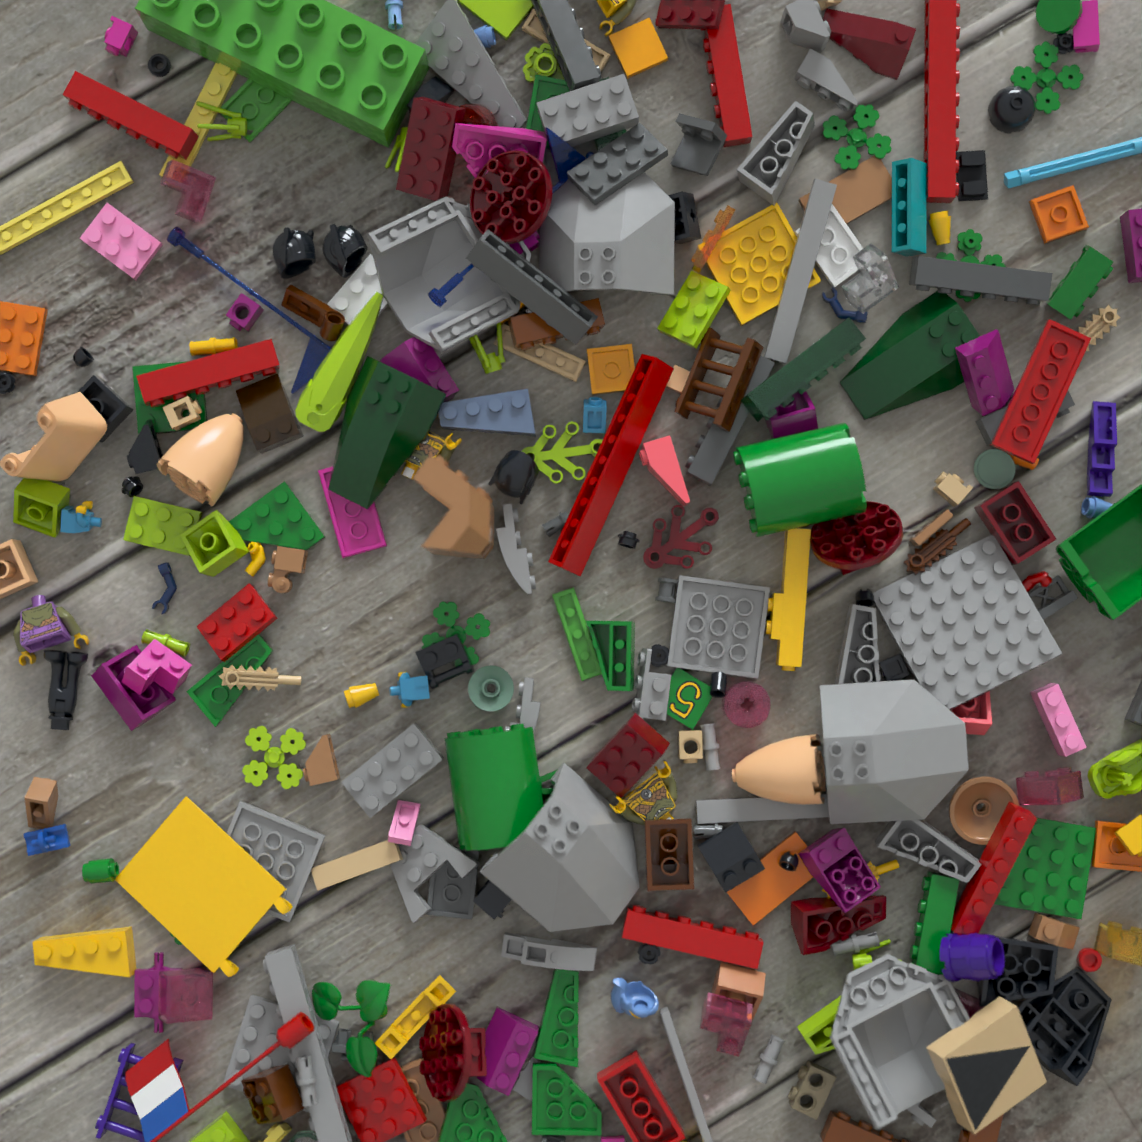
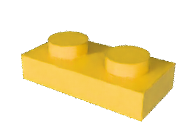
M772 593V598H768L767 611H771L770 621L766 620L765 634H769V639L780 640L782 593Z

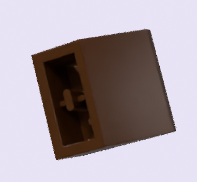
M288 1064L272 1067L241 1080L243 1092L249 1100L252 1115L257 1124L284 1121L305 1108L302 1106L303 1102Z

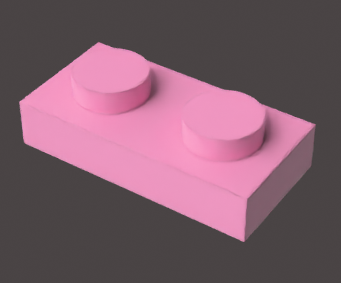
M398 800L388 835V842L411 846L421 804Z

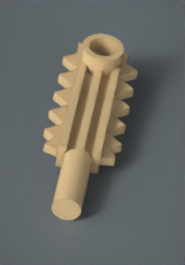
M1108 305L1105 309L1099 308V315L1092 314V321H1085V327H1078V331L1091 338L1089 345H1096V338L1103 339V332L1110 333L1109 326L1116 327V321L1121 317L1117 315V309H1111Z
M232 664L229 668L223 667V673L219 675L222 679L221 685H227L230 690L234 685L239 690L244 685L248 690L255 686L258 691L264 686L267 692L270 689L275 691L278 684L301 685V676L279 675L277 668L271 669L270 666L265 671L259 666L255 671L252 666L245 670L242 665L236 670Z

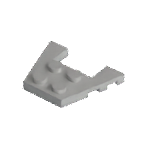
M418 825L415 828L411 846L398 844L403 860L392 863L390 866L410 919L413 923H416L431 910L430 906L417 891L421 885L447 861L450 862L462 878L469 875L480 863L476 859L464 854L459 848H455L447 843L445 839L424 825Z

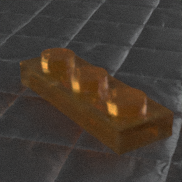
M727 205L725 211L720 209L714 219V222L717 223L714 230L709 229L702 240L705 243L702 250L697 249L691 259L694 262L692 270L700 274L735 213L734 208Z

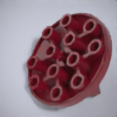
M514 150L491 158L472 183L470 212L476 228L482 235L487 230H490L506 244L518 243L536 232L549 212L552 201V182L549 172L538 158L529 153Z
M867 501L865 513L814 524L811 529L810 544L814 555L819 561L830 567L840 569L842 575H846L853 571L876 565L890 557L901 544L903 526L899 515L888 505Z
M442 1004L435 1010L430 1011L424 1036L419 1040V1048L422 1051V1058H424V1061L420 1063V1073L424 1075L432 1097L442 1102L456 1100L464 1091L469 1077L487 1076L485 1028H469L464 1013L458 1006L453 1004Z

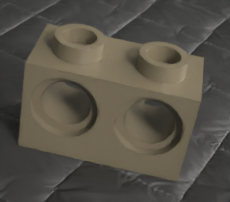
M808 1060L806 1065L801 1066L797 1076L799 1078L796 1087L792 1086L788 1099L791 1108L817 1120L837 1077L833 1071ZM813 1074H820L821 1078L818 1082H810V1077ZM803 1095L811 1096V1100L807 1104L800 1103V1098Z

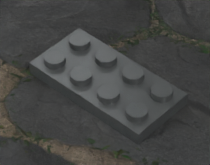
M639 123L569 170L567 176L594 205H597L667 157L668 149Z

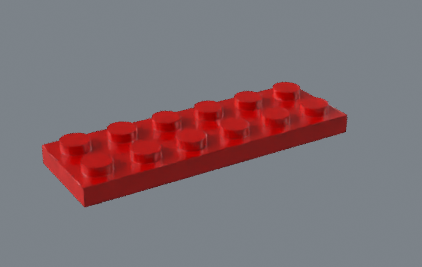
M1051 319L1047 320L990 444L991 446L1030 464L1035 463L1091 341L1090 337Z

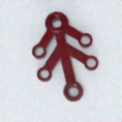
M681 505L673 506L671 509L672 523L669 541L661 547L662 531L666 529L667 524L662 518L656 519L652 525L654 529L652 546L644 552V563L652 569L660 568L664 563L678 565L684 569L691 568L694 560L690 555L677 557L667 554L673 549L699 552L701 555L710 554L712 545L709 542L696 543L685 540L705 525H715L719 519L718 512L714 508L704 509L700 514V519L679 533L681 518L685 514V509ZM675 508H680L682 510V514L680 516H676L674 514ZM706 513H713L714 519L712 521H708L706 519ZM657 521L663 522V529H657L655 523ZM703 544L709 546V551L707 553L701 551V546ZM652 553L659 555L658 561L654 562L651 560L650 556ZM684 558L691 560L690 566L683 565L682 561Z

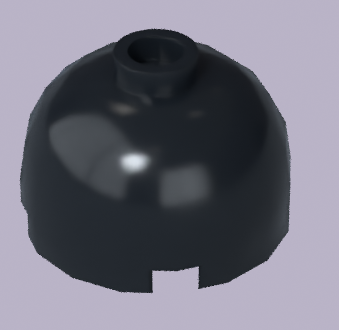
M1008 86L999 90L993 96L988 106L990 122L997 130L1004 133L1022 131L1032 121L1035 113V101L1032 94L1020 86Z

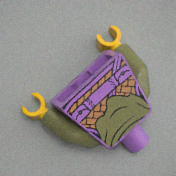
M44 595L32 597L33 607L21 612V619L18 621L13 633L18 652L22 654L19 657V663L22 666L27 664L26 656L30 659V664L32 665L36 662V656L33 652L72 640L71 636L75 637L74 646L78 649H81V646L78 644L79 638L84 639L87 645L89 644V638L86 635L80 634L81 629L74 617L63 607H57L53 602H46Z

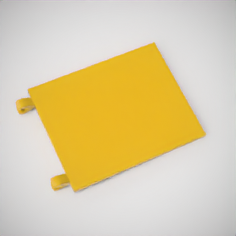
M187 796L184 797L115 879L210 971L215 973L220 967L228 977L235 975L239 967L227 958L268 910L275 905L280 913L286 914L293 907L289 901L281 897L286 888Z

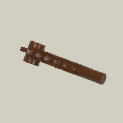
M964 518L950 531L941 528L940 532H935L936 538L929 537V543H923L922 549L915 548L914 555L908 554V559L904 561V564L908 566L907 572L912 571L916 576L919 572H925V566L932 567V561L939 562V555L946 556V549L953 550V546L957 545L955 537L967 529L971 522Z

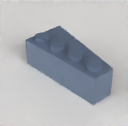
M528 389L444 402L439 410L440 424L443 430L536 437Z

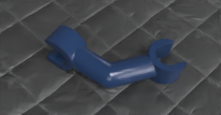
M831 288L834 297L831 299L827 298L824 292L822 293V299L830 304L839 319L866 323L868 312L844 310L837 299V290L835 288Z
M169 562L158 565L159 572L165 580L167 589L161 599L153 603L152 609H155L159 603H162L164 610L161 615L169 610L168 603L177 590Z

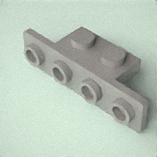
M642 648V652H639L637 659L640 671L639 675H636L635 678L637 695L632 701V712L639 715L642 719L666 721L671 675L649 672L652 649Z

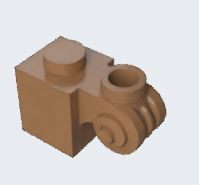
M277 546V551L274 550L271 563L274 564V573L269 574L268 586L272 587L276 592L288 593L292 589L293 583L287 576L292 572L305 574L308 551Z

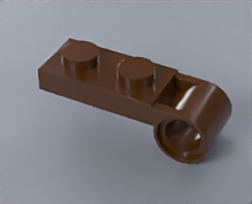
M291 284L286 288L281 306L320 327L319 334L323 339L337 341L340 337L345 317L329 305Z

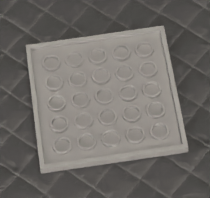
M993 534L939 560V562L933 563L932 567H925V572L923 573L919 572L916 576L912 573L873 593L874 604L916 681L949 710L1063 654Z

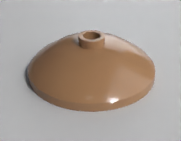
M988 776L976 777L963 783L953 794L949 804V818L953 828L963 839L974 844L987 845L1008 802L1018 806L1019 803L1013 790L1003 781ZM979 803H984L982 809H977Z

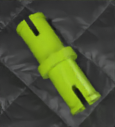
M148 629L144 631L141 643L148 645L156 639L174 653L186 657L190 649V643L174 639L169 634L162 635Z

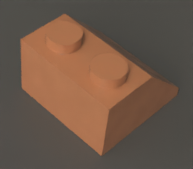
M721 962L715 975L707 1011L752 1022L764 995L766 973Z

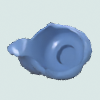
M623 978L613 979L614 987L611 990V1003L616 1012H625L635 1018L648 1017L657 1012L659 1007L658 998L642 981L627 983Z

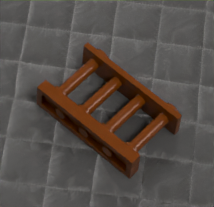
M709 327L701 340V346L681 396L676 401L674 412L685 419H688L690 412L714 418L713 424L721 430L730 432L764 347L751 338H747L743 346L719 340L721 335ZM715 349L739 354L740 357L736 366L732 367L711 361ZM707 369L730 375L731 379L728 387L722 388L703 382ZM699 390L723 397L720 407L716 410L694 403Z

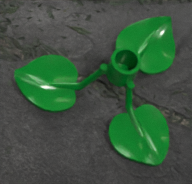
M373 980L362 981L356 990V1000L359 1005L340 1006L341 993L333 984L328 982L314 984L312 989L313 1006L320 1018L328 1021L337 1016V1010H360L361 1019L368 1022L358 1033V1038L350 1037L348 1039L346 1055L350 1065L356 1072L365 1077H371L377 1062V1048L374 1042L369 1037H363V1034L370 1027L375 1026L376 1020L382 1019L387 1015L386 1004L389 997L390 984Z

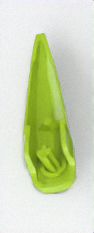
M376 292L364 305L316 370L313 379L309 380L300 395L295 410L296 418L299 422L318 432H325L340 417L348 400L347 396L355 384L368 350L384 297L382 294Z
M1142 738L1121 750L1110 753L1090 767L1087 777L1096 795L1104 799H1110L1117 795L1136 794L1142 790Z

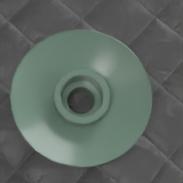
M489 665L481 667L474 672L469 680L468 693L471 701L478 708L485 711H497L504 708L512 699L514 684L507 671L501 667ZM489 684H494L496 690L492 693L487 690Z

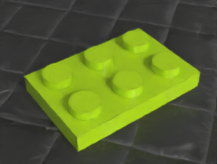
M691 270L657 329L659 332L697 349L731 290L728 286Z
M134 496L123 540L191 556L180 535L200 521L202 512Z

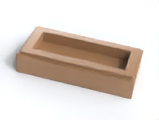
M948 509L942 511L909 541L914 547L920 546L953 517V514Z

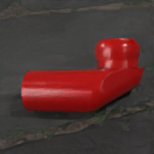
M1042 571L1029 575L1022 581V584L1028 592L1038 583L1042 587H1047L1053 580L1048 575L1049 573Z

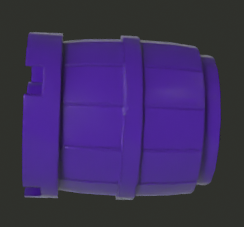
M951 933L946 934L947 937L941 939L939 957L940 961H945L946 969H942V973L946 980L960 981L964 979L980 981L995 979L1002 975L1005 966V955L1002 942L998 937L977 933L966 935Z

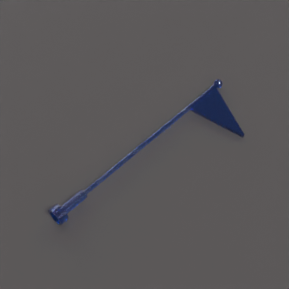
M545 127L559 180L552 188L553 194L568 180L567 172L594 153L588 152L586 157L582 156L552 130ZM471 263L460 274L457 272L439 290L433 288L427 294L435 305L440 308L447 302L445 296L464 280L463 276L474 267Z
M178 226L175 227L167 237V241L174 247L181 245L198 259H204L310 337L291 393L294 394L307 384L310 379H313L316 370L331 350V347L204 255L205 252L185 238V231Z

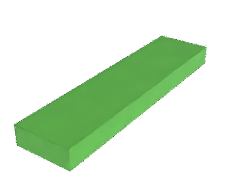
M574 587L552 594L581 681L601 675L599 660Z

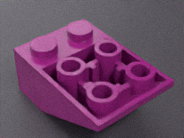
M845 828L832 829L798 853L810 874L844 913L881 888Z

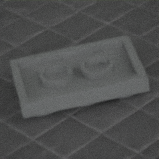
M461 849L464 854L479 862L480 850ZM449 861L430 877L428 905L431 910L426 915L473 919V900L476 892L478 866L465 878L458 874Z

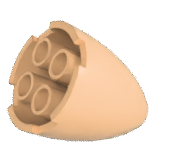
M232 413L231 415L224 414L214 417L200 424L169 448L157 462V468L163 475L169 474L170 479L176 484L175 486L186 495L202 504L206 500L210 506H214L227 487L237 466L244 438L243 420Z
M818 734L784 739L754 751L739 761L735 769H732L733 782H737L738 787L749 793L776 802L801 805L824 804L825 799L821 797V792L826 791L825 768L821 750H818L817 747L821 746Z

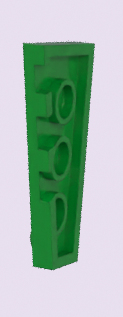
M258 634L228 660L219 664L186 691L215 727L219 725L246 689L245 685L240 690L236 685L231 690L227 685L222 686V679L219 675L223 673V667L229 668L233 664L237 670L242 665L247 670L252 666L256 671L259 666H263L272 654L273 649Z
M554 969L533 1052V1057L536 1059L578 1067L579 972L576 970Z

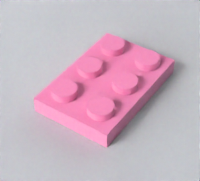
M108 203L104 205L80 237L83 242L134 280H137L163 245Z

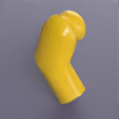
M250 542L247 549L250 552L252 561L245 571L254 577L265 563L266 558L263 546L257 542Z

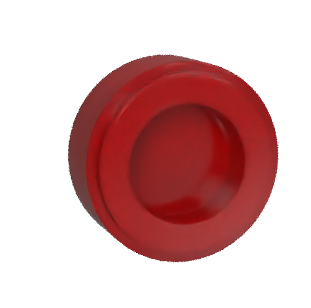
M1084 948L1077 955V963L1081 969L1087 972H1095L1102 964V957L1096 950Z

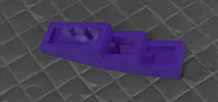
M1092 402L1087 461L1088 496L1111 497L1113 494L1112 472L1115 470L1114 448L1117 446L1116 403Z

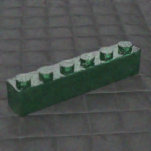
M850 317L749 392L741 402L757 422L763 418L769 420L778 413L777 407L782 405L785 408L795 400L794 394L799 392L802 395L811 388V381L816 379L819 382L828 375V368L833 366L836 369L846 361L843 358L848 353L853 356L862 349L860 344L866 339Z

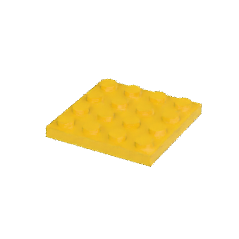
M777 202L775 206L771 205L697 246L715 281L728 286L731 290L726 300L741 326L777 307L780 301L797 237ZM814 268L808 289L821 282Z

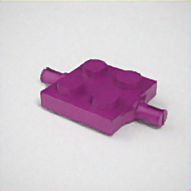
M155 952L153 967L136 969L134 971V1017L154 1019V1033H158V1031L162 1033L164 1032V1018L182 1016L183 968L164 966V952Z

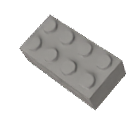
M625 74L537 102V111L551 153L634 127L639 122V116Z
M414 723L341 783L369 818H371L442 761L444 757L419 725Z

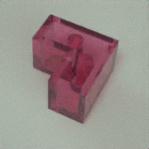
M172 159L166 165L160 184L182 193L175 215L197 223L202 221L216 177Z
M1071 767L1057 768V770L1045 771V774L1040 775L1039 771L1024 772L1025 776L1016 778L1019 805H1062L1084 798L1081 771H1071Z
M707 993L702 1007L700 1029L718 1033L716 1051L739 1057L752 1024L753 1004Z

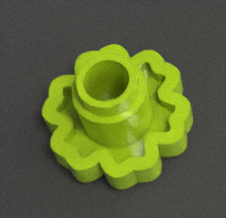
M543 43L540 49L532 47L525 55L527 64L523 66V72L527 82L533 83L535 75L565 80L548 43Z

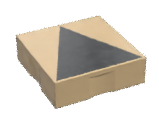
M1000 996L976 1012L967 1022L952 1029L926 1047L936 1072L944 1083L947 1099L957 1123L974 1135L1047 1083L1018 1007Z

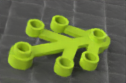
M571 421L566 424L564 433L551 450L542 451L548 440L556 436V428L553 425H546L543 428V434L535 445L524 448L522 452L535 456L533 461L538 466V469L548 476L553 484L561 483L563 474L559 470L551 469L543 461L553 460L571 473L575 480L581 481L586 475L584 468L575 466L566 457L587 454L595 457L597 452L593 447L595 444L601 445L603 440L595 439L590 445L564 448L572 436L579 432L578 424ZM575 425L577 430L571 433L568 431V426ZM547 428H552L554 430V434L552 436H547L545 434ZM576 470H582L583 476L577 478L574 475V472ZM559 473L561 478L558 481H554L552 475Z

